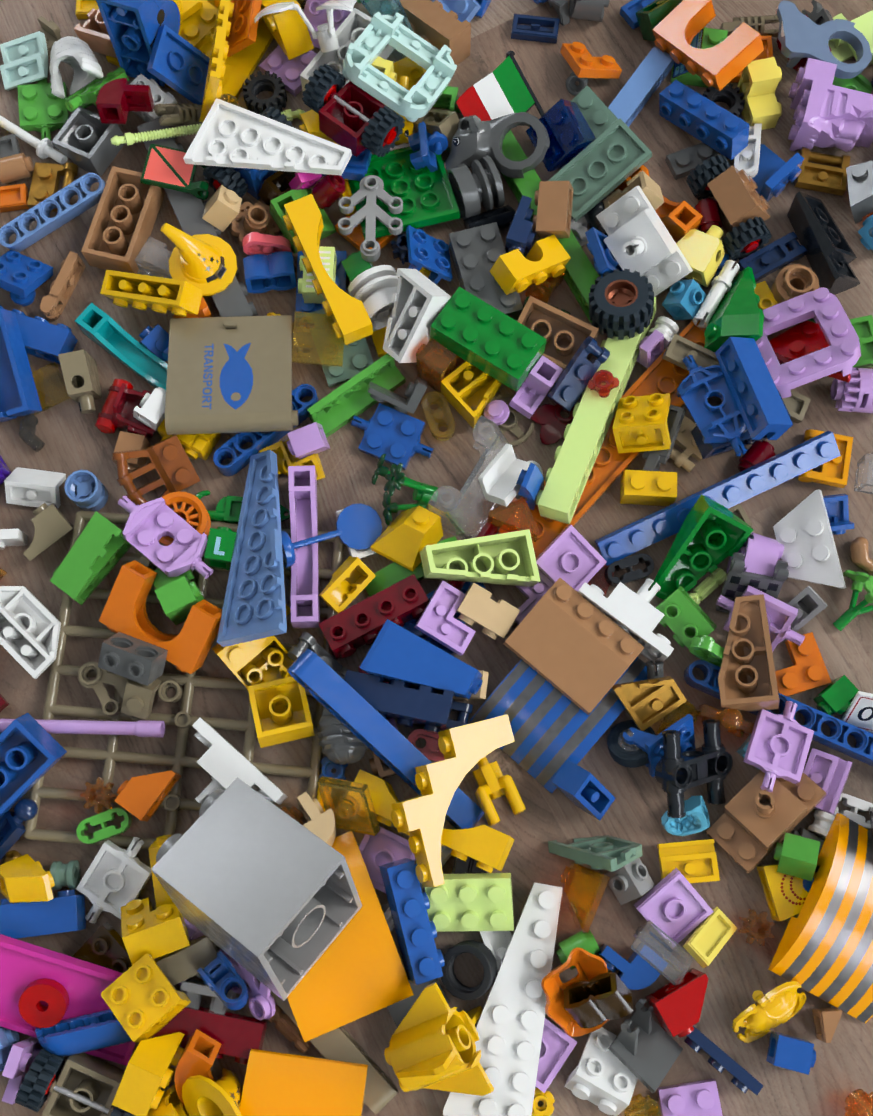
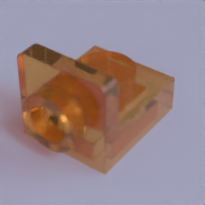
M565 273L556 278L551 276L539 285L534 283L528 286L525 296H532L548 304L552 293L563 281Z

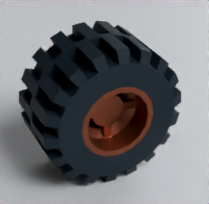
M614 269L613 273L605 272L603 273V278L598 277L595 280V284H592L589 293L590 321H592V326L598 328L601 335L606 333L607 337L611 339L617 336L618 340H624V336H628L630 339L635 337V332L641 334L644 332V327L647 328L650 325V319L653 317L654 292L651 283H648L647 277H640V272L634 271L632 273L630 269H624V271Z

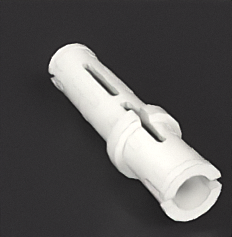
M726 260L719 275L714 277L711 282L712 287L696 316L693 318L695 325L701 320L697 327H707L723 296L730 291L732 287L731 282L740 269L738 263L732 268L735 261Z

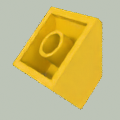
M292 676L247 686L257 738L261 748L315 736L305 689Z

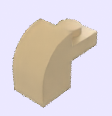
M307 792L297 797L298 808L307 821L303 826L332 847L336 836L335 817L332 809L330 808L324 812L316 798L311 799Z

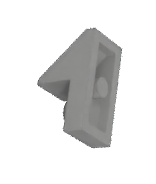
M810 586L806 587L787 603L798 609L797 616L792 622L790 629L797 632L828 606Z

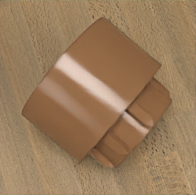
M793 264L784 267L779 272L770 290L774 299L779 304L804 293L815 291L819 288V280L809 267Z

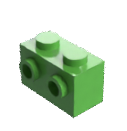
M682 586L655 607L664 614L659 623L664 627L669 626L675 633L673 638L682 648L686 646L689 649L694 637H699L700 635L708 636L717 627Z

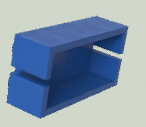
M0 308L1 423L16 419L17 416L23 417L40 412L42 407L16 312Z

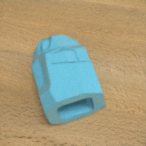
M691 796L688 800L684 801L686 816L671 818L668 817L667 810L661 817L664 829L676 836H686L702 832L710 827L708 809L702 796Z

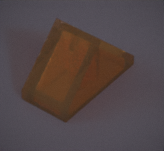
M524 497L509 503L507 507L501 506L489 511L487 523H491L493 526L508 532L530 529L532 541L536 542L539 528Z

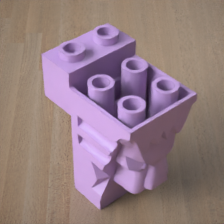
M808 58L804 68H799L795 80L797 83L793 82L788 96L792 98L790 108L795 109L793 119L796 120L788 136V139L792 140L790 150H801L802 147L813 149V146H817L820 148L836 147L849 152L854 146L869 148L873 142V94L832 85L837 64Z

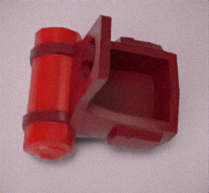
M114 379L112 386L109 387V393L103 408L98 413L95 427L105 434H114L117 427L127 429L129 433L152 438L155 430L133 417L134 408L136 406L142 408L139 404L147 392L149 394L152 393L147 390H143V392L135 391L130 382L124 379Z

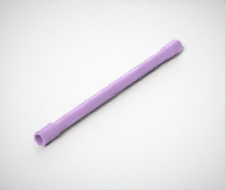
M0 719V732H3L15 719ZM35 719L49 734L163 737L165 733L164 721Z

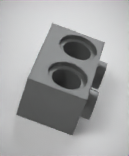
M118 632L102 642L98 667L148 686L163 675L168 650Z

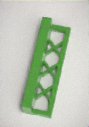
M388 353L309 407L307 411L310 421L321 424L327 438L352 421L355 415L359 416L379 402L370 396L371 393L368 392L370 382L392 392L406 383L405 377L395 366L394 358Z

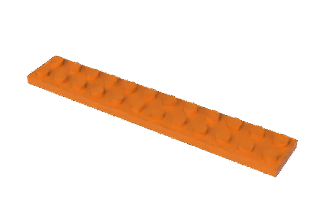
M692 320L679 336L704 347V332L706 328L697 327L701 320L696 325ZM664 350L621 398L627 396H646L654 393H670V405L683 407L684 402L682 398L676 394L678 386L689 375V371L662 359ZM615 415L570 522V525L573 527L641 453L618 454L612 429ZM525 501L498 530V534L530 529L535 557L537 558L569 524L540 516L538 505L532 510L524 507Z

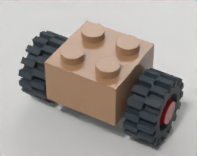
M717 155L716 158L713 156L710 157L709 161L707 159L704 160L702 165L698 164L695 167L696 170H692L690 175L687 176L686 183L698 200L714 196L728 221L734 226L732 232H728L726 237L722 239V244L731 260L737 261L739 259L740 261L744 257L755 253L758 249H762L764 244H767L772 237L764 221L770 218L767 212L770 206L762 195L760 196L755 190L758 186L750 175L748 176L743 169L739 171L733 165L730 166L725 156Z

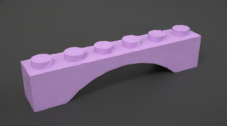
M315 465L288 466L291 541L294 543L318 536L317 475ZM317 542L294 549L296 560L294 565L291 566L290 593L291 624L293 628L320 627Z

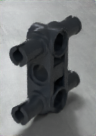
M703 720L704 744L702 747L682 753L680 731L666 730L662 732L664 756L661 757V760L656 765L655 778L662 784V789L667 793L668 817L681 818L686 816L684 792L689 788L707 783V802L709 804L719 805L726 802L724 779H726V776L732 769L733 759L730 753L726 752L724 744L721 743L720 720Z

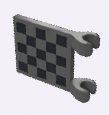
M733 553L730 569L720 594L735 602V598L741 597L747 586L750 585L777 599L782 585L789 575V570L787 569L788 562L777 561L772 577L743 571L745 568V562L743 561L745 554ZM716 605V611L730 613L729 610Z

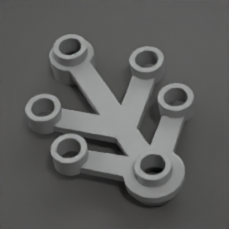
M368 175L360 181V189L351 197L345 196L339 200V210L343 214L352 213L354 206L365 198L366 205L350 218H341L338 221V229L341 234L349 235L353 232V228L366 218L365 240L360 245V253L363 260L374 262L379 259L381 254L380 245L375 241L376 218L388 228L389 233L392 235H399L403 231L402 220L389 216L376 204V199L378 198L386 204L392 214H399L403 211V200L400 197L389 195L384 190V183L380 177ZM349 225V227L343 228L342 226Z

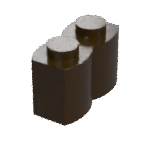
M614 972L600 974L590 981L573 983L563 990L564 1008L581 1028L598 1026L606 1019H621L633 1011L632 993Z

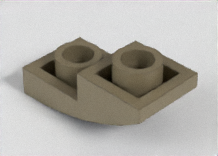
M204 935L189 941L190 946L155 959V962L172 985L197 975L199 968L204 969L217 958V953L219 952L217 946L207 936Z

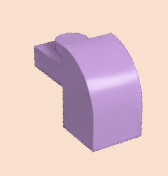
M542 355L509 403V406L530 419L564 369Z

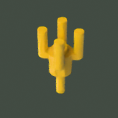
M486 756L477 762L479 769L472 772L478 785L475 796L490 827L501 821L492 800L505 795L514 815L523 812L526 808L510 775H503L498 762L489 763Z

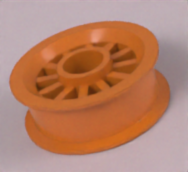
M181 491L172 492L162 497L169 508H174L173 511L181 518H186L188 524L201 535L205 533L208 537L211 520L203 502L198 497ZM163 536L160 538L159 543L168 546L173 543L174 539L170 538L171 536Z

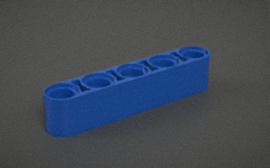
M301 384L292 391L293 410H298L299 424L309 417L307 409L319 401L315 388L309 384ZM305 396L312 397L309 402H301ZM274 431L267 434L261 432L237 433L214 452L213 461L222 475L233 476L250 463L252 455L260 453L259 450L275 444L290 431ZM247 442L253 443L249 449H241L243 444ZM233 458L230 464L221 465L224 459Z

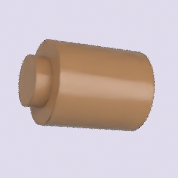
M22 152L0 158V181L2 184L32 177L31 171H34V165L30 156L26 157Z

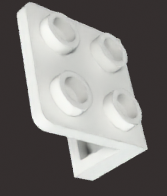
M601 1027L590 1032L579 1064L568 1076L564 1087L571 1090L576 1097L597 1105L603 1113L618 1116L629 1106L638 1078L608 1049L617 1036Z

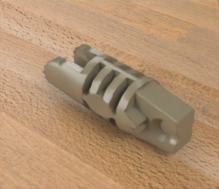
M777 15L733 17V22H723L720 26V30H728L727 36H729L745 22L758 31L761 36L777 38L779 30H765V24L778 23L779 18Z
M157 104L154 106L155 114L162 116L159 119L160 126L184 127L203 123L199 122L202 105Z

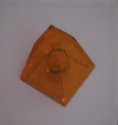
M571 863L570 867L565 866L559 882L563 883L562 892L576 927L588 933L610 877L582 865Z

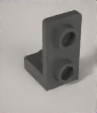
M418 376L414 383L410 382L404 394L407 398L373 382H370L368 385V392L371 393L370 396L376 401L382 403L387 401L394 404L393 407L402 413H407L408 411L413 414L427 389V381Z

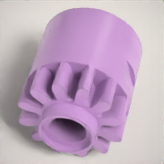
M852 367L849 383L833 379L831 399L837 400L835 408H838V411L873 413V369Z

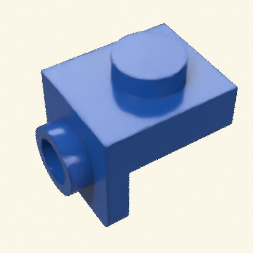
M159 324L153 327L148 325L139 334V337L142 338L139 343L165 362L163 351L169 347V334Z
M848 495L823 496L832 534H845L846 530L854 529V523L849 521Z

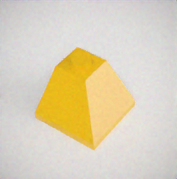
M421 506L402 511L370 548L372 551L413 572L421 563L420 551L426 545L437 544L444 536L441 517Z

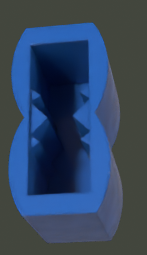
M279 251L269 255L254 254L243 258L245 283L248 293L259 294L272 289L283 291L297 286L292 252Z

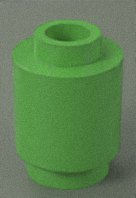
M590 930L584 933L580 931L559 942L560 949L556 951V954L561 964L567 961L570 952L574 948H582L594 955L600 952V948ZM575 966L570 967L571 970L576 968Z

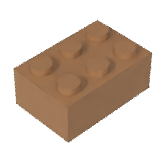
M532 296L529 297L517 320L547 339L543 356L564 370L582 342L589 336L597 340L599 335L598 328Z

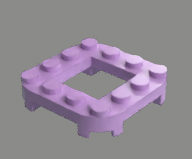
M818 288L815 291L804 293L763 310V336L756 341V344L782 398L791 397V389L841 371L843 377L850 374L852 367L861 357L859 337L840 301L835 295L829 293L827 288ZM813 318L815 323L819 324L830 346L780 365L767 335Z

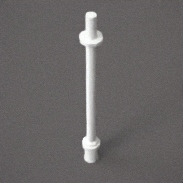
M0 115V127L15 134L16 137L36 148V155L41 159L50 157L61 165L67 162V157L53 148L50 139L44 138L39 140Z

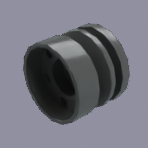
M490 156L482 157L480 162L477 159L471 162V172L465 164L448 170L447 176L460 211V216L464 220L479 215L481 204L486 211L492 210L493 206L499 208L504 205L505 197L502 180Z

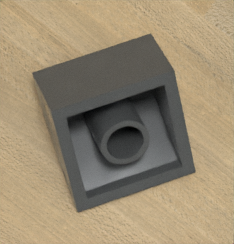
M78 107L52 140V144L81 169L101 177L124 146V144H120V146L111 144V138L116 135H124L118 124L101 123L99 114L83 107Z

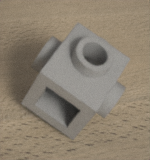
M640 858L616 871H608L604 874L610 889L614 892L620 905L641 897L655 886L646 866Z

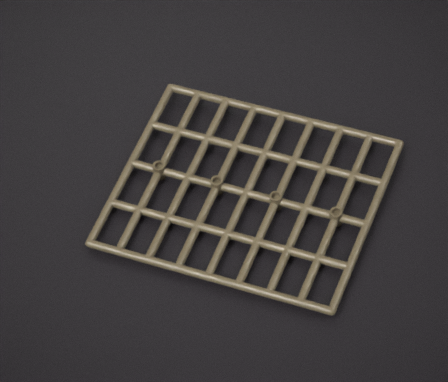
M80 510L76 513L70 549L84 530L85 521H90L95 513L94 511ZM98 512L113 524L126 525L129 514ZM211 521V528L227 527L233 532H237L238 524ZM281 527V531H286L291 539V528ZM318 531V535L328 533L330 531ZM339 536L324 540L325 542H334L331 569H319V579L331 580L332 574L342 565L344 543L341 542ZM137 549L136 553L126 552L119 562L129 563L134 561L140 552ZM204 551V553H203L201 559H202V561L205 563V560H204L205 551ZM283 566L284 576L291 577V566L287 568ZM210 567V568L213 569V570L230 571V570L218 569V568H212V567ZM199 573L197 587L201 590L205 600L223 609L224 599L206 598L209 578L205 579ZM96 588L88 598L108 600L111 589ZM63 592L58 619L61 622L57 655L50 668L42 719L54 720V715L110 721H133L128 714L121 713V710L118 715L111 717L106 715L102 708L56 705L60 676L78 677V672L81 666L63 665L67 636L109 639L117 634L108 628L69 625L73 599ZM149 593L146 603L160 604L156 593ZM328 604L327 608L320 607V618L328 619L337 614ZM324 636L323 646L321 647L332 656L333 651ZM215 637V639H214V642H213L211 648H213V647L217 644V638H216V637ZM281 643L287 651H289L292 646L296 647L297 645ZM92 671L89 674V678L97 677L96 671ZM196 671L192 674L185 673V675L163 673V675L157 678L162 681L161 684L164 681L172 680L179 685H184L180 712L177 714L151 712V716L147 720L164 721L165 725L178 726L174 756L117 751L120 735H108L106 750L62 746L67 751L63 756L64 758L104 761L100 791L43 787L44 776L41 777L30 790L29 799L36 802L38 812L33 819L25 821L24 828L26 831L23 833L24 838L28 840L86 844L78 839L76 832L36 829L41 798L98 802L97 814L109 810V804H118L114 801L118 794L111 792L116 762L172 766V771L182 775L159 806V808L167 810L164 835H174L178 811L181 809L200 811L202 805L195 799L180 797L183 769H203L197 763L200 758L185 757L188 731L200 717L191 716L194 686L248 691L239 679L196 676ZM115 688L114 700L119 702L122 707L123 700ZM305 690L306 696H312L307 690ZM250 699L247 720L200 717L213 729L246 731L243 756L263 774L309 778L307 793L311 799H317L323 748L319 745L316 726L322 717L324 709L321 703L317 701L315 723L313 726L315 736H311L313 737L310 767L253 762L256 728ZM113 703L112 709H107V711L113 712L116 708L115 704ZM277 806L293 819H303L304 824L307 823L299 808ZM101 825L95 827L94 832L101 830ZM84 833L85 836L94 838L93 833ZM117 835L88 845L102 846L104 842L110 840L119 847L128 848L133 837ZM138 837L140 838L139 841H144L140 849H148L156 839Z

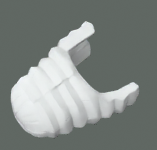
M74 36L63 37L54 42L50 53L49 67L51 93L61 99L65 98L63 81L58 67L61 61L70 64L74 70L70 95L94 79L103 78L102 68L86 42Z

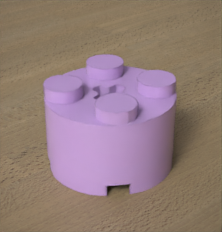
M751 533L737 552L745 554L743 560L745 568L743 571L773 577L776 562L783 554L784 545L778 543L775 539ZM730 556L727 564V573L730 569V564L732 560V557Z

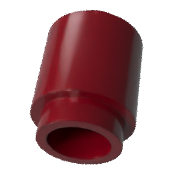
M326 174L312 189L311 193L318 208L325 209L330 207L346 191L345 181L340 175Z
M711 198L700 200L694 207L703 216L697 230L706 233L712 225L721 228L722 220L718 202Z
M765 440L755 441L740 458V463L737 466L739 471L746 470L775 456L774 447Z

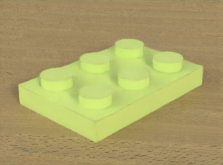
M511 873L443 874L445 884L437 887H425L430 903V909H427L429 921L432 920L434 922L437 932L514 931Z

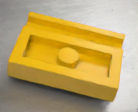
M714 839L657 844L661 880L677 868L689 883L720 881Z

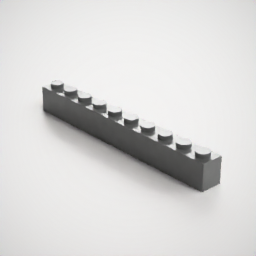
M159 117L137 126V129L140 133L144 131L150 132V130L152 132L153 130L159 131V129L172 127L160 126ZM176 136L143 142L147 152L149 151L150 144L184 150L181 143H175L174 139L178 138ZM164 188L183 232L191 236L210 234L218 237L222 235L218 228L202 219L207 201L202 202L201 199L190 193ZM237 269L233 282L225 290L212 295L221 317L258 316L253 302L248 303L245 298L249 294L244 282H238L236 278L237 275H240Z

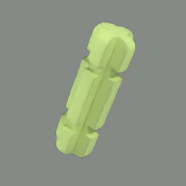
M717 568L689 595L699 605L700 601L708 597L718 585H721L726 580L727 573L723 569Z

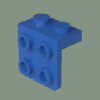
M760 144L759 170L757 175L753 177L758 186L755 190L767 202L773 196L777 197L789 181L793 182L802 171L800 166L804 157L797 152L785 162L767 146Z

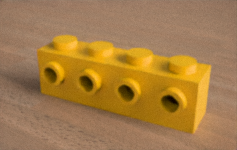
M106 270L100 294L112 299L113 304L127 308L128 304H130L133 308L147 311V307L158 313L166 314L168 310L172 314L186 317L187 313L198 315L203 290L184 280Z

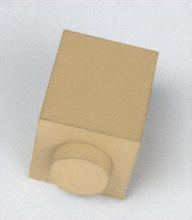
M221 185L206 203L202 219L224 232L239 214L242 198L234 191Z

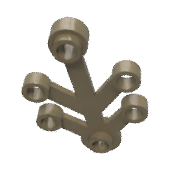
M87 662L81 666L78 672L80 684L85 688L94 689L102 703V711L106 715L111 717L118 715L121 706L119 702L111 699L104 684L115 686L123 700L126 683L130 679L107 673L109 671L99 668L97 662ZM92 671H96L97 677L94 680H89V674ZM167 680L159 686L155 695H159L166 703H175L182 696V688L175 681ZM175 688V696L168 697L167 691ZM114 703L116 706L115 710L108 712V705ZM129 715L130 719L135 722L139 720H144L141 718H134V716Z

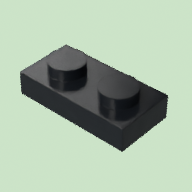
M506 205L465 220L463 219L465 229H470L497 222L498 228L507 227L513 221L516 212L512 207Z

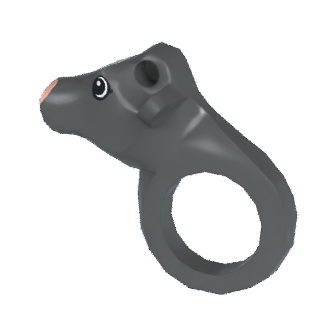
M526 112L513 113L489 121H481L476 115L465 116L459 121L458 130L452 139L450 154L444 162L446 173H448L450 168L462 164L471 168L473 160L477 159L480 162L482 157L490 156L497 170L505 176L513 179L524 178V173L534 169L545 157L550 146L547 129L537 117ZM517 126L533 128L538 137L537 146L533 154L522 161L507 159L502 150L505 135Z

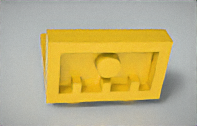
M670 393L627 396L619 399L612 428L618 454L670 449L671 440L667 425L671 402Z
M145 954L101 993L102 998L131 1040L140 1043L141 1040L152 1038L191 1003L184 992L177 991L150 954Z

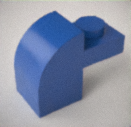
M604 943L600 948V952H598L611 972L619 970L617 975L627 988L631 990L644 989L650 986L667 966L665 961L643 944L637 946L627 961Z

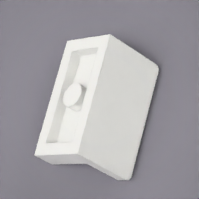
M506 443L478 478L485 500L505 507L509 505L519 492L521 486L516 483L521 470L527 471L530 465L529 462L515 457L511 444Z
M17 467L4 480L6 503L30 507H40L44 503L50 506L54 503L59 508L61 505L59 487L66 480V474Z

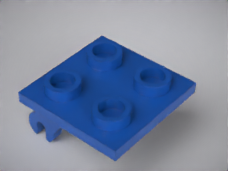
M408 225L406 227L408 259L410 263L408 269L420 271L424 267L431 270L432 272L428 279L436 285L441 278L450 282L453 278L449 245L441 239H436L426 234L421 229Z

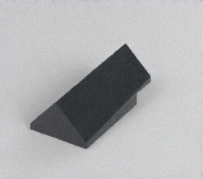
M799 191L793 199L787 216L800 244L804 245L808 250L806 257L819 280L820 288H827L829 293L836 295L856 287L860 282L849 265L851 261L857 258L822 200Z

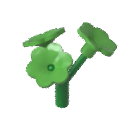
M851 570L843 572L844 577L850 578L853 581L851 587L853 593L849 609L833 623L838 630L842 631L857 615L873 611V605L865 607L868 603H873V576ZM864 587L868 593L864 596L865 599L856 606L858 594L862 592Z

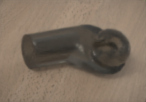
M27 414L20 421L19 436L35 452H38L44 447L45 443L35 435L36 425L38 424L37 417Z

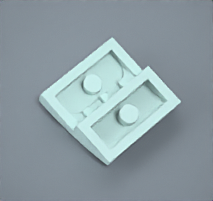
M38 31L0 44L4 62L3 65H0V71L5 90L17 88V85H26L48 77V50L44 33Z

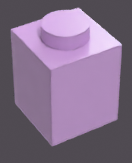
M317 422L287 433L289 441H287L289 451L296 458L304 459L330 449L323 427Z

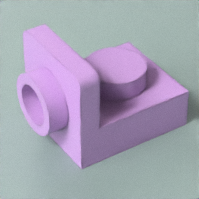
M655 329L650 336L643 338L639 345L640 353L637 362L646 368L650 367L664 351V334Z

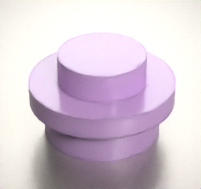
M502 400L491 401L484 409L486 420L493 425L505 423L510 414L508 405Z

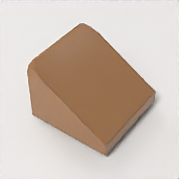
M835 1007L813 1008L816 1038L825 1043H831L841 1018L842 1010Z

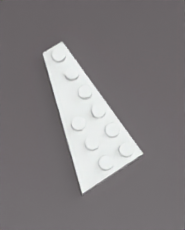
M216 98L183 159L185 164L342 176L352 156L351 149Z

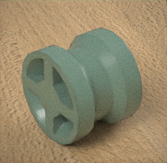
M71 860L68 864H63L61 861H53L50 873L54 879L55 886L52 887V890L61 889L63 886H67L69 889L77 888L80 883L81 872L78 860Z

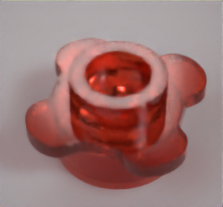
M607 370L596 372L593 380L588 382V388L598 392L601 398L608 397L609 392L619 386V379L613 377V374Z

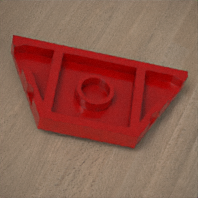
M807 320L769 341L776 353L790 361L830 346L819 324ZM841 371L828 375V377L848 383L851 380V374L843 377Z

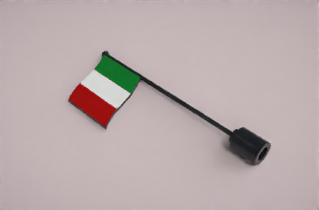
M508 51L506 59L492 73L468 88L456 101V106L462 117L476 115L481 121H489L513 113H527L535 105L566 163L568 164L571 161L514 58L515 53L513 51ZM599 202L584 217L590 228L594 227L608 236L596 217L605 210L604 202Z

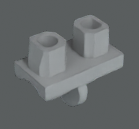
M194 979L182 981L180 990H183L191 1001L186 1007L199 1009L202 996L207 995L212 997L210 1011L223 1015L227 1012L228 1008L214 991L212 992L204 981ZM230 989L227 993V998L234 999L236 993Z

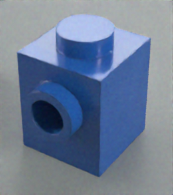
M771 1031L766 1061L774 1066L809 1075L810 1068H813L815 1065L816 1051L813 1049L814 1044L807 1040Z

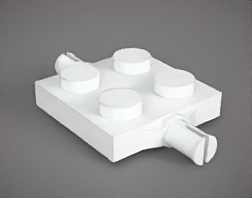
M133 837L127 850L120 848L110 840L104 842L77 886L76 890L87 896L93 904L85 916L87 921L91 919L90 923H96L102 911L110 912L121 919V907L132 900H136L151 877V868L136 857L144 844L143 840L139 841L140 838Z

